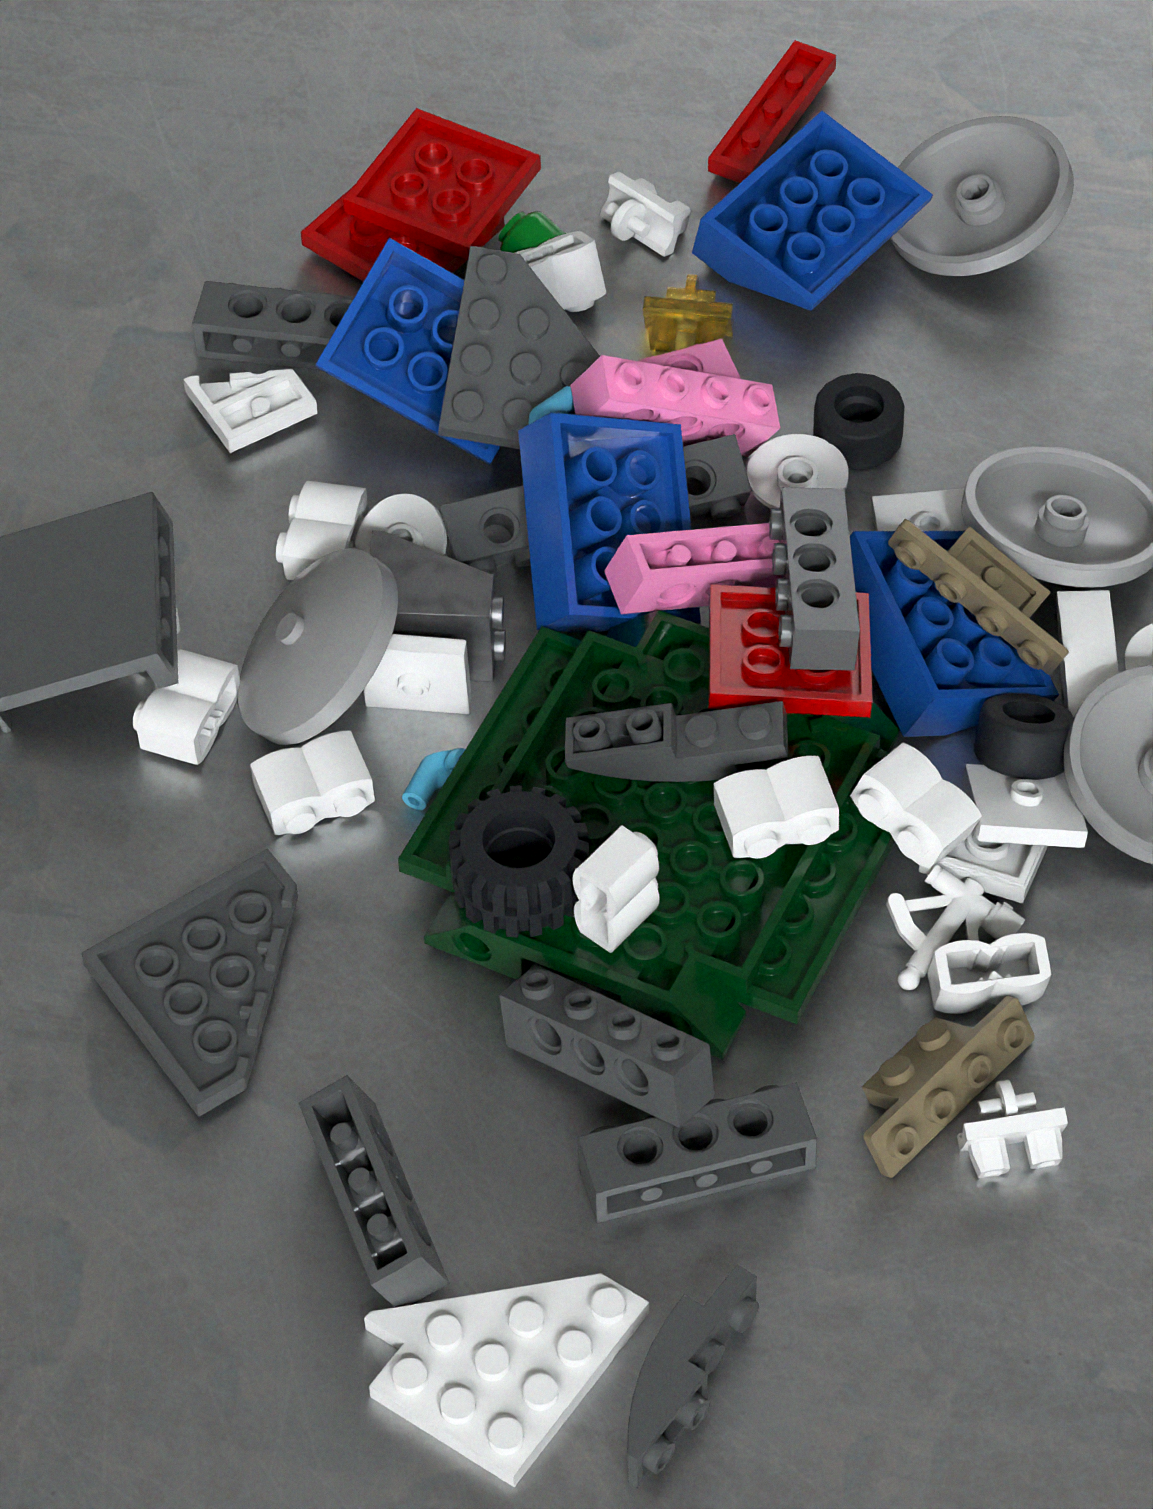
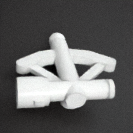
M936 864L924 882L930 883L934 889L943 895L905 901L901 894L893 893L886 902L898 934L915 951L906 963L907 968L898 975L900 987L905 990H913L919 985L920 977L923 978L928 972L934 951L948 944L964 920L967 940L979 941L978 929L980 926L995 939H999L1010 934H1016L1026 919L1012 910L1013 907L1005 901L1003 904L999 902L994 904L982 896L985 889L975 880L967 878L965 882H962ZM946 907L927 935L914 924L910 912Z

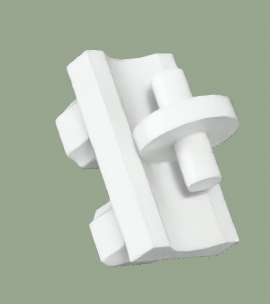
M621 172L611 174L608 181L610 187L609 195L600 213L602 218L611 223V234L621 241L634 237L664 257L672 254L678 235L687 230L691 214L690 208L678 200L671 203L665 201L657 195L654 185L643 178L634 181Z
M1010 1080L996 1082L995 1099L977 1102L980 1118L999 1115L1000 1118L963 1124V1133L957 1135L960 1152L969 1151L970 1159L978 1178L1001 1175L1010 1170L1006 1150L1007 1144L1025 1143L1030 1169L1058 1165L1062 1161L1061 1133L1068 1125L1065 1107L1018 1115L1019 1111L1036 1109L1034 1092L1015 1095Z

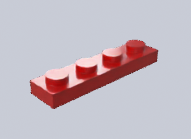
M794 40L708 157V172L741 183L774 154L835 71L836 55Z

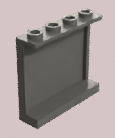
M153 492L0 537V728L4 733L12 731L13 708L146 670L159 689L179 683L173 521Z

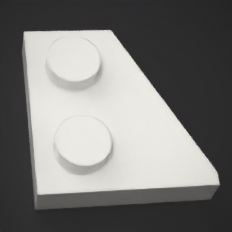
M293 369L269 370L262 374L251 372L230 373V382L200 384L199 375L189 376L184 379L186 394L229 453L318 413L316 399Z

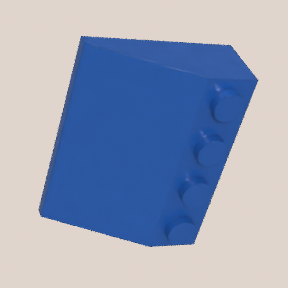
M821 111L700 219L692 254L728 282L812 311L931 201L933 194L824 111Z
M389 238L319 357L315 367L439 436V423L464 280ZM439 436L488 465H491L501 448L498 445Z
M550 412L518 430L537 630H540L541 626L557 632L587 633L588 630L592 632L609 631L615 625L651 613L621 614L604 570L627 535L691 530L681 424ZM699 607L662 610L697 624L701 623Z
M895 531L852 532L850 535L855 591L869 593L871 670L903 737L946 736L977 726L984 701L995 695L1022 693L1045 697L1055 701L1059 693L1050 675L1041 669H1034L1027 665L1019 657L1016 648L1001 636H994L985 631L977 622L976 616L960 603H954L940 594L931 579L920 570L907 567L897 558L894 549L888 545V541ZM965 531L922 532L948 552Z

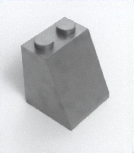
M372 531L370 554L383 562L391 570L397 583L398 609L392 634L464 639L467 643L470 681L494 682L496 661H505L506 630H497V628L503 629L504 597H495L494 575L384 531Z

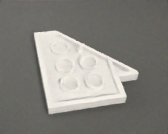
M602 1273L370 1311L364 1318L365 1329L398 1349L369 1385L370 1397L515 1487L648 1316L649 1302Z

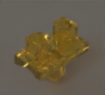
M693 274L687 275L685 288L667 287L666 298L644 296L643 316L645 329H648L650 350L659 352L675 351L678 332L696 333L694 345L722 339L725 344L726 336H733V304L716 302V291L698 289L699 277Z

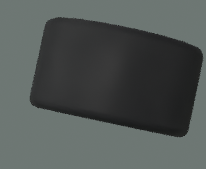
M864 373L841 375L826 383L816 396L813 436L822 438L834 445L843 454L848 468L861 470L877 467L892 459L901 447L905 408L901 394L889 381L876 375ZM861 419L869 422L855 423L848 420Z
M1022 693L995 695L985 700L981 707L974 743V753L978 761L987 768L1005 776L1032 780L1056 777L1065 771L1064 745L1073 715L1071 711L1061 704L1045 697Z

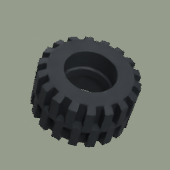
M522 785L510 786V792L502 794L498 789L487 792V800L481 801L476 798L468 804V814L460 813L454 821L455 830L450 832L449 838L452 888L455 891V900L459 908H466V917L473 923L483 920L484 930L495 934L500 928L506 930V937L517 938L520 931H529L530 937L542 935V928L550 926L555 930L564 925V915L573 918L574 906L579 901L573 887V873L589 857L588 831L586 824L581 823V814L574 806L566 808V799L558 794H554L549 798L545 795V789L533 787L531 792L522 791ZM513 855H531L543 860L526 868H510L497 863Z

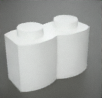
M582 231L563 234L542 243L538 247L515 252L523 257L564 310L566 309L570 312L586 310L594 305L595 300L606 294L595 240Z
M306 481L300 495L292 496L289 506L290 526L287 533L281 532L279 534L276 546V560L279 563H283L285 579L294 580L312 563L332 552L355 548L357 532L363 519L369 512L366 488Z
M180 649L177 651L179 683L161 689L155 684V690L148 699L141 700L133 717V728L137 730L140 749L199 765L210 751L219 727L227 720L237 702L240 684L239 671L236 664Z
M351 731L329 733L306 743L301 748L278 750L250 764L254 787L274 835L304 833L324 818L351 817L360 813L366 806L375 801L372 778Z
M906 743L900 744L864 773L850 795L864 818L879 828L890 832L901 852L927 869H931L962 843L982 817L979 809L966 793L954 784L943 780L931 761L920 751Z
M819 756L792 758L780 762L767 770L742 771L724 777L714 783V806L732 855L735 858H764L785 844H817L839 830V807Z
M623 825L620 826L573 873V887L579 899L574 906V917L578 929L582 934L610 953L659 905L658 883L655 878L659 871L658 852L653 842L644 834L631 832Z
M1029 933L1010 934L995 940L990 945L975 940H960L948 943L934 951L927 972L934 1009L951 1014L971 1012L981 1008L988 1002L998 1005L1006 996L1018 998L1021 1006L1032 1003L1043 996L1052 975L1045 938Z

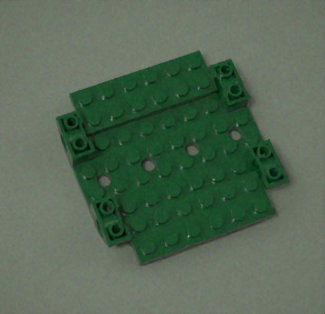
M660 610L615 625L610 628L606 636L588 630L582 641L541 626L399 856V872L455 893L452 888L449 838L450 832L455 830L454 821L460 813L468 814V804L476 798L481 801L487 800V792L498 789L502 794L510 792V786L522 785V791L531 792L533 787L545 789V795L549 798L554 794L565 798L566 808L574 806L581 814V823L586 824L588 831L589 856L622 825L631 832H640L647 836L656 845L658 852L659 871L655 878L658 883L659 905L610 953L580 932L575 917L572 918L566 915L563 916L564 925L555 930L550 926L543 927L542 935L530 937L529 931H520L518 938L506 937V930L500 928L495 934L484 930L483 920L473 923L467 918L466 908H459L455 895L447 897L424 935V944L514 979L521 977L535 962L621 996V1004L708 1043L710 1055L723 1060L746 1018V1011L737 1002L794 1024L799 1023L895 841L890 832L879 828L864 818L850 795L863 774L890 753L899 737V728L874 702H872L870 718L787 713L788 758L739 764V772L755 769L767 770L780 762L792 758L819 756L839 807V830L817 844H785L764 858H735L732 855L714 806V783L718 780L668 782L622 779L571 769L565 763L566 718L672 703L676 716L722 710L708 709L709 628ZM513 855L497 863L510 868H526L543 860L531 855Z

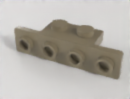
M904 519L888 541V545L894 549L895 555L904 565L914 570H920L935 583L937 590L942 596L951 602L960 603L974 614L977 622L985 631L994 636H1001L1016 648L1019 657L1027 665L1034 669H1041L1048 675L1054 672L1068 655L1069 651L1030 619L1051 593L1047 588L970 526L948 552L909 520Z
M1006 996L974 1028L934 1017L929 1023L923 1025L916 1035L892 1058L886 1060L879 1070L862 1086L870 1104L888 1109L864 1133V1140L882 1175L893 1178L1034 1041L1035 1035L1018 998Z

